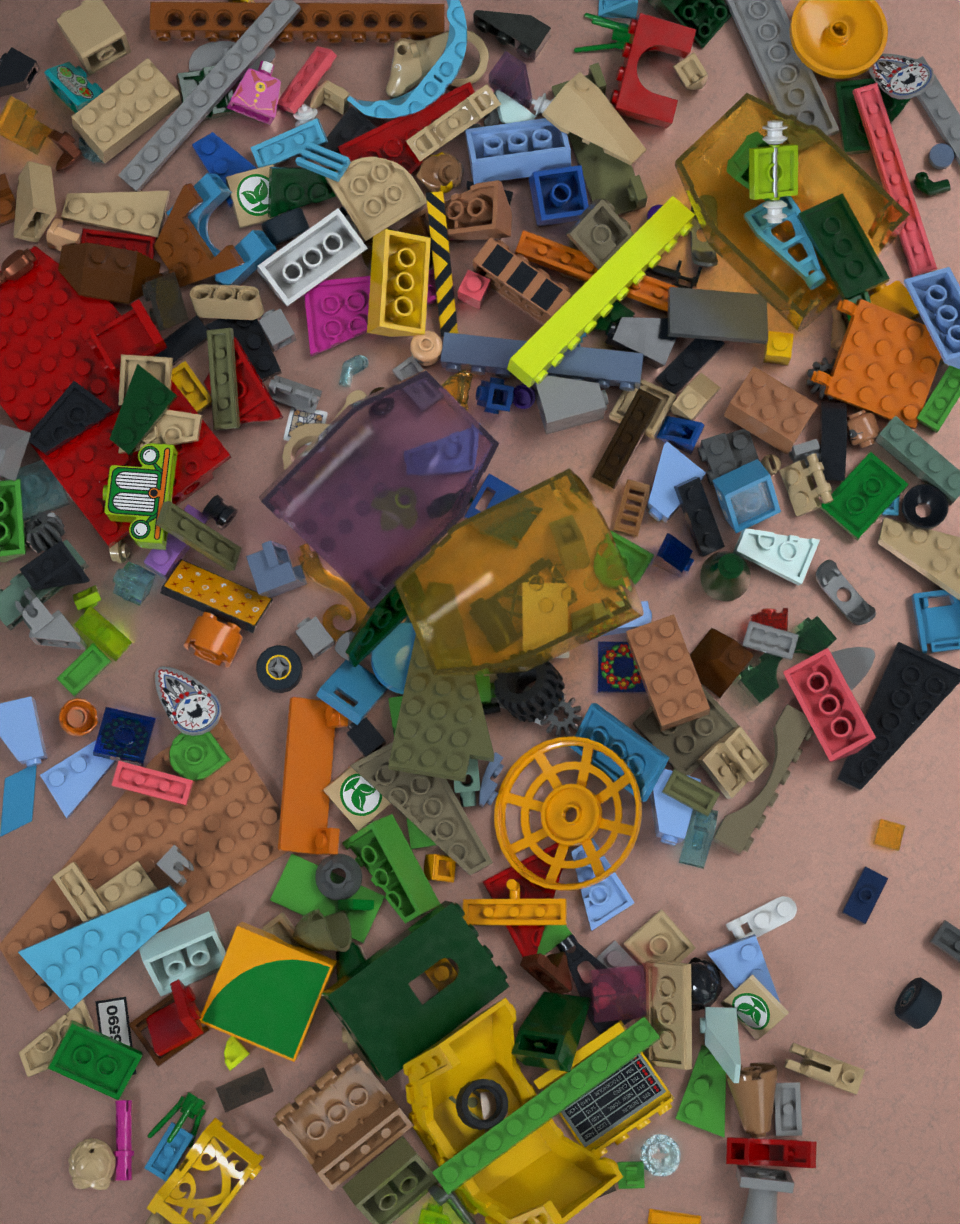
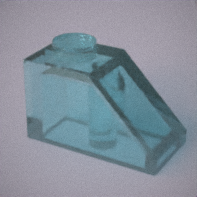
M695 810L692 811L679 863L704 869L716 828L718 811L711 810L708 817Z

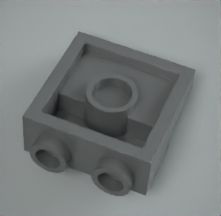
M745 429L728 434L722 433L701 440L700 447L697 448L701 462H706L708 471H706V477L710 486L714 485L712 480L756 459L759 460L750 432Z

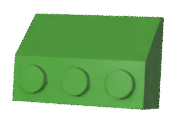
M16 479V481H0V562H7L26 555L20 479Z

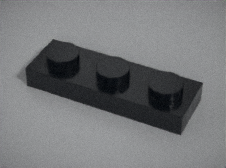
M694 339L655 381L663 389L677 394L724 347L725 343L720 340Z
M693 477L674 486L699 556L704 557L725 547L700 478Z

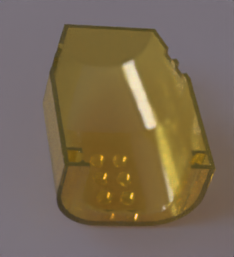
M746 93L675 161V168L708 245L786 321L800 332L815 321L841 295L815 248L814 251L819 265L827 280L816 289L810 290L803 278L756 237L744 219L746 212L765 202L763 199H749V189L726 172L728 160L732 158L745 141L746 136L757 131L765 137L767 136V130L763 129L762 126H766L767 121H783V125L788 126V128L783 130V136L788 137V139L780 145H798V195L791 197L800 211L803 212L843 193L878 258L899 235L910 214L819 127L812 124L809 126L796 120V116L792 114L788 116L776 110L775 106ZM788 220L771 229V233L781 242H787L795 237L792 223ZM801 243L788 249V253L797 262L808 257Z
M570 468L452 526L447 531V536L438 544L435 543L430 548L431 551L421 561L417 560L394 582L431 671L436 677L527 672L644 614L635 585L597 503L581 478Z

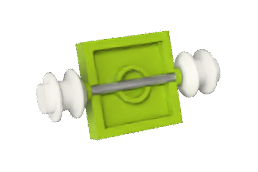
M772 120L767 121L766 126H762L763 129L767 130V136L763 137L762 140L768 143L769 146L749 148V199L769 198L768 201L762 204L763 207L767 208V214L763 215L762 218L767 219L768 223H782V219L787 218V215L782 213V208L787 207L788 204L780 200V197L798 195V145H780L788 139V137L783 136V130L788 128V126L783 125V121Z

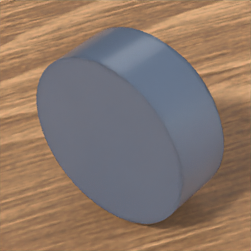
M944 143L933 146L928 155L931 166L939 170L948 168L954 159L953 149Z

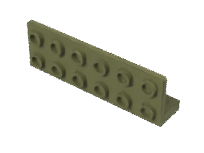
M599 63L590 65L588 75H585V77L593 82L607 98L605 94L607 84ZM569 81L552 86L554 97L557 96ZM569 132L568 137L579 165H582L584 181L592 202L595 199L608 200L614 206V212L618 216L646 207L648 197L640 175L635 176L632 165L604 153L603 148L590 142L588 145L582 142L583 138Z

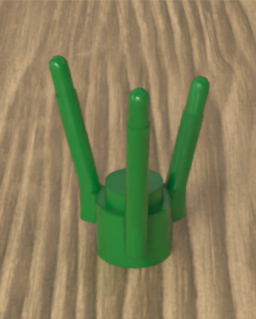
M585 13L584 16L586 18L592 19V24L612 29L611 40H616V43L578 47L574 49V52L614 48L623 49L626 42L629 43L631 34L628 33L629 25Z
M189 1092L186 1097L181 1096L178 1103L153 1128L147 1137L152 1138L180 1108V1112L183 1114L167 1138V1142H172L187 1117L193 1119L195 1115L196 1119L191 1133L196 1137L201 1119L206 1112L203 1109L206 1102ZM194 1139L192 1140L191 1144L189 1145V1148L192 1147L193 1142H194Z

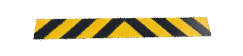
M443 191L426 193L440 332L441 337H444V332L458 334L444 195Z

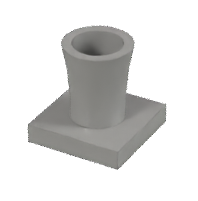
M737 1165L736 1177L739 1186L749 1188L741 1224H777L778 1192L793 1193L794 1181L790 1172Z

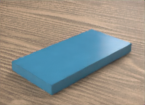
M591 703L575 734V737L588 738L599 742L618 754L634 774L639 787L641 801L647 802L670 757L597 703ZM569 746L582 756L583 747ZM593 750L591 764L602 770L614 781L624 775L622 769L611 758L602 752ZM628 784L624 789L634 796L632 787Z

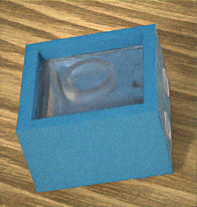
M758 459L712 480L723 516L735 533L781 512L770 473Z

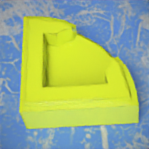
M230 1036L226 1042L224 1050L225 1063L231 1071L250 1055L238 1038Z

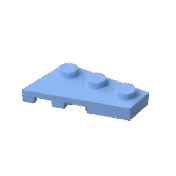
M102 737L40 775L67 819L81 801L88 796L96 783L103 778L118 760L110 756L107 750H103L105 744L101 746Z
M592 838L593 845L596 851H598L600 848ZM582 845L571 851L573 861L587 857ZM602 856L600 860L606 871L611 865L605 856ZM591 864L575 868L578 882L596 877ZM615 872L591 887L580 889L591 931L635 903Z
M755 934L706 952L735 989L753 974L780 1002Z

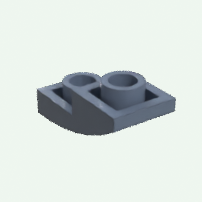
M496 752L494 753V762H489L482 778L479 791V806L482 808L486 803L491 805L499 793L495 790L498 784L490 779L491 776L497 778L504 767L501 764L504 757Z

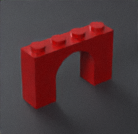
M640 13L635 19L630 21L628 33L631 36L629 43L626 42L623 47L622 57H625L623 66L618 68L616 80L619 83L617 90L614 89L611 94L610 103L619 115L668 128L673 123L678 100L647 90L638 78L637 63L640 56L648 51H662L686 58L691 52L696 29Z

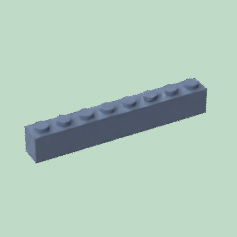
M444 332L441 365L442 368H446V371L459 373L461 370H469L474 375H485V372L495 373L497 377L509 378L510 375H513L507 370L509 360L527 341ZM577 346L574 350L568 349L563 354L565 357L557 367L551 366L547 370V376L599 383L602 389L617 386L623 391H634L635 388L639 389L641 384L643 353Z

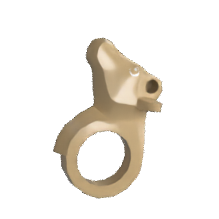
M468 29L467 41L476 46L480 58L479 65L472 75L466 78H455L453 83L446 88L449 91L468 82L473 84L479 81L485 73L488 59H490L489 50L484 40ZM449 30L423 40L400 38L395 42L391 74L386 86V93L391 99L406 94L409 89L420 84L442 56L447 44Z

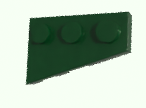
M137 364L110 440L131 456L177 399L178 395Z

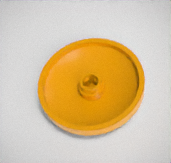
M800 0L792 14L789 33L795 53L808 68L829 78L846 79L861 75L876 64L887 43L888 26L885 15L875 0Z

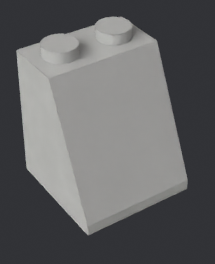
M546 376L540 384L535 382L532 385L546 434L601 420L604 418L607 404H609L606 391L600 389L599 383Z

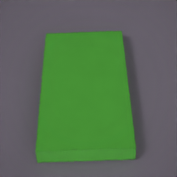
M291 854L270 901L302 916L317 909H320L323 916L343 911L338 909V901L325 897L319 891L315 880L318 865ZM331 872L330 874L331 881L336 884H340L345 880L344 877ZM362 885L357 893L349 899L374 900V909L372 911L351 910L346 911L350 921L352 939L364 944L385 896Z

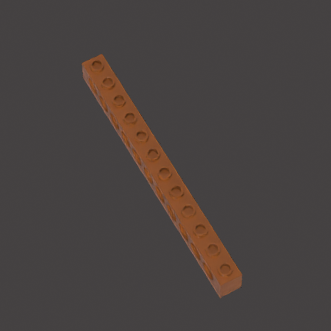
M150 2V33L152 39L160 42H168L170 39H180L184 42H193L195 39H205L208 42L229 39L232 42H237L249 28L243 25L244 22L248 20L255 22L271 3ZM296 3L300 6L301 11L275 40L283 43H289L293 40H303L307 43H314L317 40H327L330 43H339L342 40H351L354 43H364L366 40L389 43L390 41H398L400 38L423 40L445 32V4ZM173 20L182 21L178 26L170 25ZM198 20L206 21L203 26L194 25ZM223 20L230 21L228 26L222 27L219 25ZM295 21L304 22V24L300 27H294L292 25ZM320 21L328 22V25L325 27H318L316 24ZM344 21L353 23L350 27L341 26ZM369 21H374L377 23V25L372 28L367 27L365 24ZM394 21H398L402 24L398 28H393L390 26V24ZM421 21L424 22L426 26H424L423 28H417L414 26V24L416 22Z

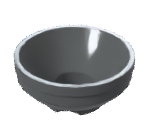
M330 855L323 859L317 867L315 875L316 885L319 891L331 900L349 899L357 893L361 886V868L348 855ZM336 868H340L346 873L345 880L340 884H336L330 879L331 872Z

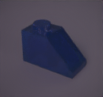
M667 533L653 565L681 577L683 571L689 572L694 562V559L690 558L693 550L673 535Z

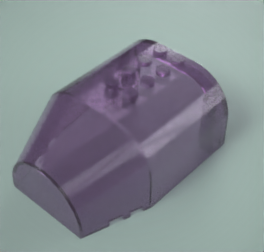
M423 370L348 405L259 496V499L276 517L282 518L350 585L352 590L373 609L464 516L467 510L466 507L472 495L475 494L477 485L483 473H485L499 443L426 370Z

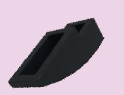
M821 402L819 462H822L824 466L823 474L826 480L845 481L847 403Z

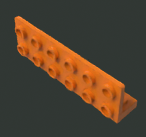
M300 697L290 698L278 850L315 855H338L340 829L327 828L330 798L323 789L331 783L335 728L348 727V718L324 701Z

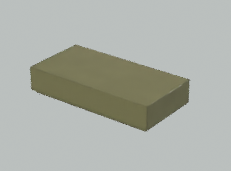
M676 769L673 770L662 791L663 794L706 817L709 816L720 795L717 791Z

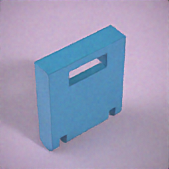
M945 590L913 594L911 597L920 652L927 654V644L930 646L931 653L960 649V600ZM950 597L951 605L928 608L929 598Z
M345 660L320 687L316 696L358 725L385 695L388 688L384 685H379L380 681L377 677L360 664L353 667L350 661ZM336 690L354 702L356 706H351L334 694Z

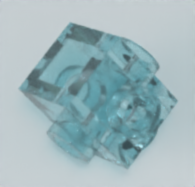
M128 562L123 569L119 568L114 575L113 582L116 584L113 593L140 606L150 594L156 574L142 568L140 565Z

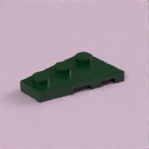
M270 167L269 218L295 208L336 197L325 179V176L303 167ZM327 168V169L332 170V171H334V172L336 171V169Z

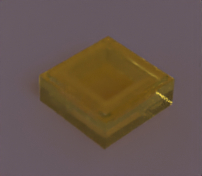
M880 819L873 844L899 851L905 825Z

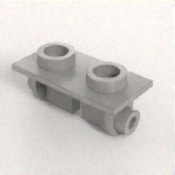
M277 375L269 384V394L274 401L311 414L315 413L322 394L321 390Z

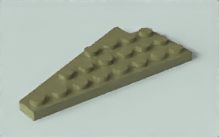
M427 580L424 593L425 599L422 602L388 768L389 770L465 782L470 758L494 762V751L453 586L448 583Z

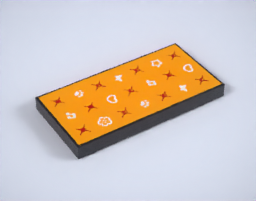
M182 559L165 581L160 592L202 612L211 613L225 622L233 623L250 633H254L273 601L270 597L259 595L258 592Z

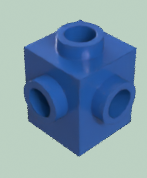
M490 377V381L481 380V385L476 390L477 405L485 407L484 412L499 414V410L510 412L514 398V387L506 385L505 379Z

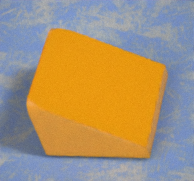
M426 854L423 872L427 880L454 883L456 862L446 855Z

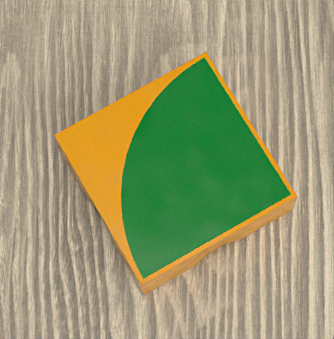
M241 922L235 929L202 1011L200 1022L295 1062L300 1055L313 1023L314 1013L322 998V993L327 988L337 961L305 947L288 944L274 934Z

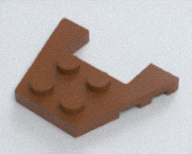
M191 183L183 186L154 245V249L180 287L196 283L245 263L233 244L226 246L216 256L210 251L188 218L203 202Z

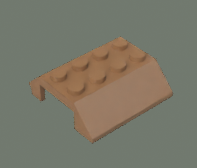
M357 1053L353 1056L349 1054L336 1065L337 1068L334 1071L332 1069L315 1082L316 1085L314 1087L309 1086L294 1098V1103L291 1104L289 1102L275 1113L276 1117L273 1118L278 1128L286 1137H289L331 1192L414 1126Z

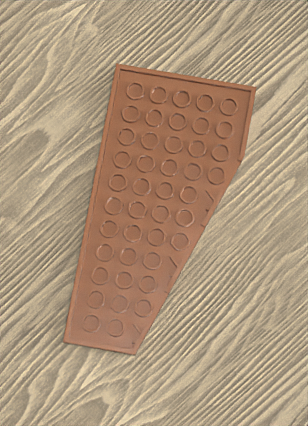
M220 717L218 724L210 732L231 761L208 778L194 781L187 806L126 790L62 868L64 869L72 862H76L94 890H96L139 861L158 890L170 885L187 903V906L157 933L175 926L288 853V851L278 850L281 810L222 717ZM171 746L155 755L145 767L181 777L170 764L169 752ZM173 845L183 852L182 855L194 867V871H191L183 865L184 870L179 871L187 880L183 887L177 884L157 865L159 860ZM54 879L0 943L1 952L38 1012H41L61 998L24 960L18 951L83 923Z

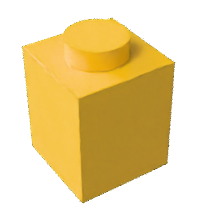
M768 331V341L765 344L763 363L788 365L792 356L794 334Z

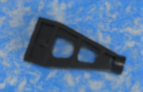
M573 934L556 945L560 952H565L568 967L579 996L591 998L587 1017L599 1035L620 1020L626 1025L646 1010L632 989L581 946ZM575 945V951L568 953L567 950ZM583 961L590 962L598 971V976L589 983L583 982L577 970L578 965ZM599 982L607 983L617 994L616 999L603 1008L596 1006L591 994L593 986Z

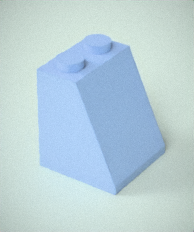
M664 769L650 794L656 836L661 838L660 842L675 846L685 839L693 809L662 793L673 772ZM689 776L690 778L698 782H701V779Z

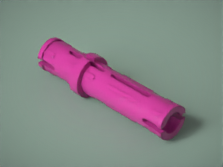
M132 1100L115 1101L116 1151H113L116 1157L115 1181L132 1180V1156H134V1151H132Z

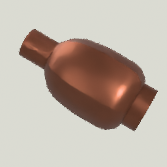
M28 248L24 251L16 250L4 260L1 265L0 285L6 280L21 278L33 268V263L37 259Z

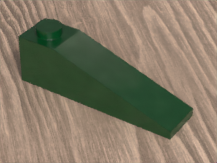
M399 569L393 576L387 578L381 586L345 651L353 667H356L425 599L422 588L412 569Z

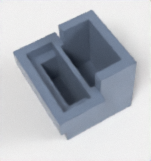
M270 540L262 543L263 550L246 556L259 595L272 598L307 584L302 566H292L285 545Z

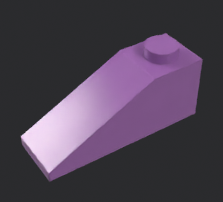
M189 504L184 509L185 512L204 524L209 520ZM168 533L166 550L152 549L144 563L147 568L167 580L179 561L184 558L190 546Z

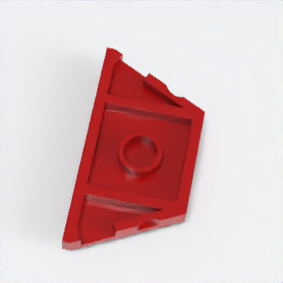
M234 336L240 424L281 420L284 417L239 341ZM209 372L204 380V384L211 394Z

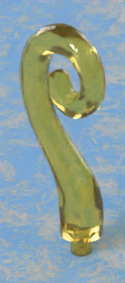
M308 543L299 546L302 555L298 557V560L308 577L317 584L345 597L355 611V624L346 631L338 630L333 624V619L336 615L342 616L345 620L351 619L352 613L346 605L335 604L325 611L322 621L323 627L332 639L337 642L346 632H356L368 612V607L361 594L354 587L329 573L324 568L317 551H311Z

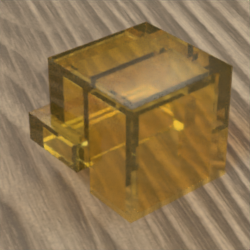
M12 96L9 97L0 115V136L38 155L45 139L51 140L48 135L53 129L35 119L38 113L37 110Z

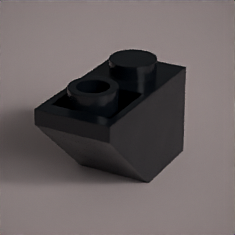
M12 47L8 53H4L0 58V97L28 90L40 71L37 61Z

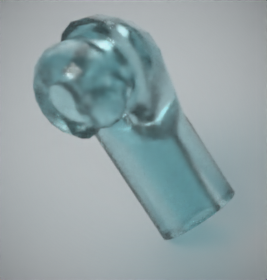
M357 355L343 363L339 380L340 386L351 387L353 375L368 367L369 361L367 357Z

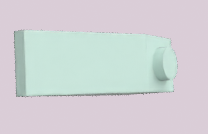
M705 1007L704 1018L699 1019V1033H704L706 1047L732 1082L739 1083L741 1058L737 1009Z

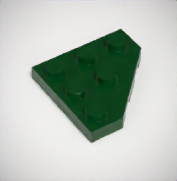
M873 78L841 81L834 84L843 155L868 153L871 150L852 91L856 88L876 83ZM879 87L890 123L892 124L910 102L911 98H893Z

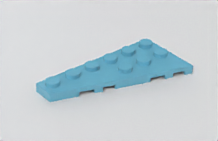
M169 885L129 904L122 905L113 911L69 928L53 937L23 948L18 953L61 1000L72 1009L183 910L187 903Z

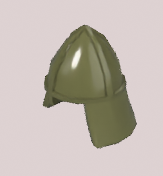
M317 909L301 918L295 926L292 937L301 947L311 951L346 952L351 945L352 932L346 911L343 910L323 916L320 909Z

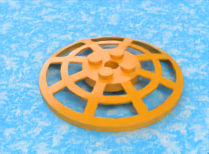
M575 736L547 740L524 753L512 765L503 779L494 809V825L497 840L509 864L530 882L547 889L559 891H573L591 887L613 874L632 851L642 820V801L639 787L634 774L626 762L605 745L588 738ZM565 746L583 747L581 762H564L551 766L544 754L550 750ZM593 750L602 752L611 758L622 769L624 775L613 783L607 774L591 765ZM536 760L543 773L532 782L525 797L510 793L520 773L529 763ZM567 770H579L576 784L562 785L557 774ZM589 773L600 778L607 788L597 795L587 789ZM548 780L553 791L546 797L544 802L533 800L538 789ZM628 784L632 787L636 804L634 826L622 823L623 807L619 791ZM613 797L615 805L614 821L602 818L601 804ZM507 803L522 807L521 827L524 838L512 844L509 842L505 825ZM575 808L577 817L574 821L568 822L566 813L569 809ZM530 809L541 812L543 828L534 833L531 832L529 823ZM599 828L611 831L605 844L596 851L591 839ZM619 833L631 836L622 855L605 871L600 858L612 847ZM547 837L559 843L555 857L553 858L545 853L537 843ZM569 846H583L587 855L586 858L576 861H564ZM530 847L538 858L550 864L551 867L546 879L528 870L519 861L516 853ZM591 864L596 876L579 883L562 884L556 882L561 868L575 869Z

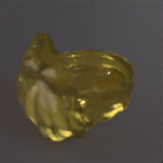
M460 370L455 375L448 377L440 388L449 404L458 412L466 411L469 408L467 405L469 399L468 391L470 390L473 375L466 370Z

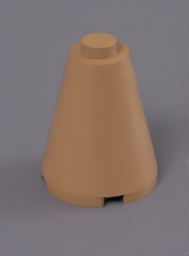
M750 1063L751 1067L742 1068L741 1064L739 1083H733L727 1073L726 1079L745 1133L750 1134L752 1138L764 1137L766 1132L771 1130L778 1075L777 1067L772 1063Z

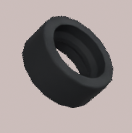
M478 1079L468 1082L460 1089L456 1098V1110L462 1122L470 1128L478 1130L489 1129L504 1120L508 1112V1098L500 1084L490 1079ZM480 1088L490 1091L496 1100V1110L486 1120H479L473 1117L468 1108L470 1094Z

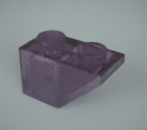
M505 51L489 73L490 86L493 90H500L522 106L530 109L532 106V93L526 64Z

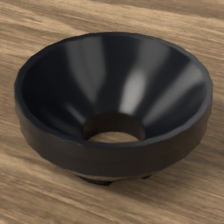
M929 484L917 485L911 488L904 496L902 513L905 520L911 526L923 530L933 529L940 525L947 516L948 501L944 493L937 487ZM919 505L928 506L930 515L925 518L918 516L916 507Z

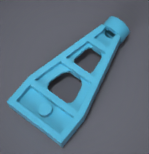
M791 196L780 197V200L788 204L787 207L782 208V213L787 215V218L782 219V223L786 220L790 221L795 231V237L787 242L779 241L771 233V229L781 223H768L767 219L762 218L763 215L767 214V208L763 207L762 204L746 212L744 219L756 237L803 278L810 290L816 289L827 280L821 270L813 245L797 217L801 211ZM801 243L808 257L797 262L788 253V249Z

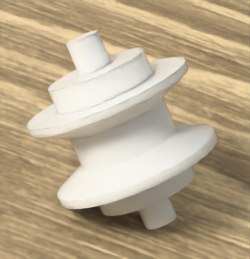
M546 93L542 97L539 96L537 100L533 99L531 102L535 105V116L543 113L553 101V99L551 101L546 99Z
M303 104L293 114L294 118L297 119L295 126L298 127L316 119L317 109Z

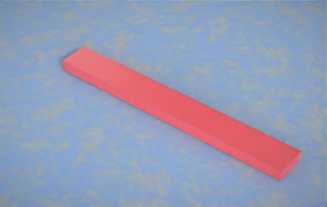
M878 83L856 88L852 92L911 275L915 277L936 271L937 266Z

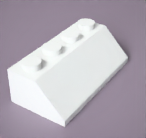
M337 208L259 264L257 271L275 295L288 307L368 248L339 208Z

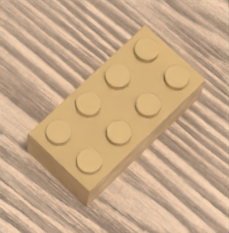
M147 58L71 116L73 129L104 163H107L181 105L180 93Z

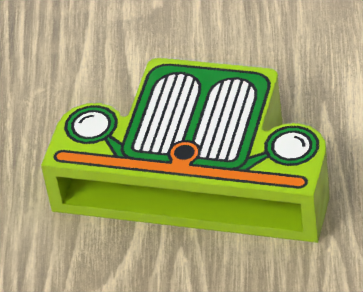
M154 443L144 445L138 454L142 467L112 465L109 471L108 485H104L103 500H106V515L111 521L131 522L129 533L134 542L141 548L166 550L168 532L157 526L156 523L163 502H172L178 453L174 445Z

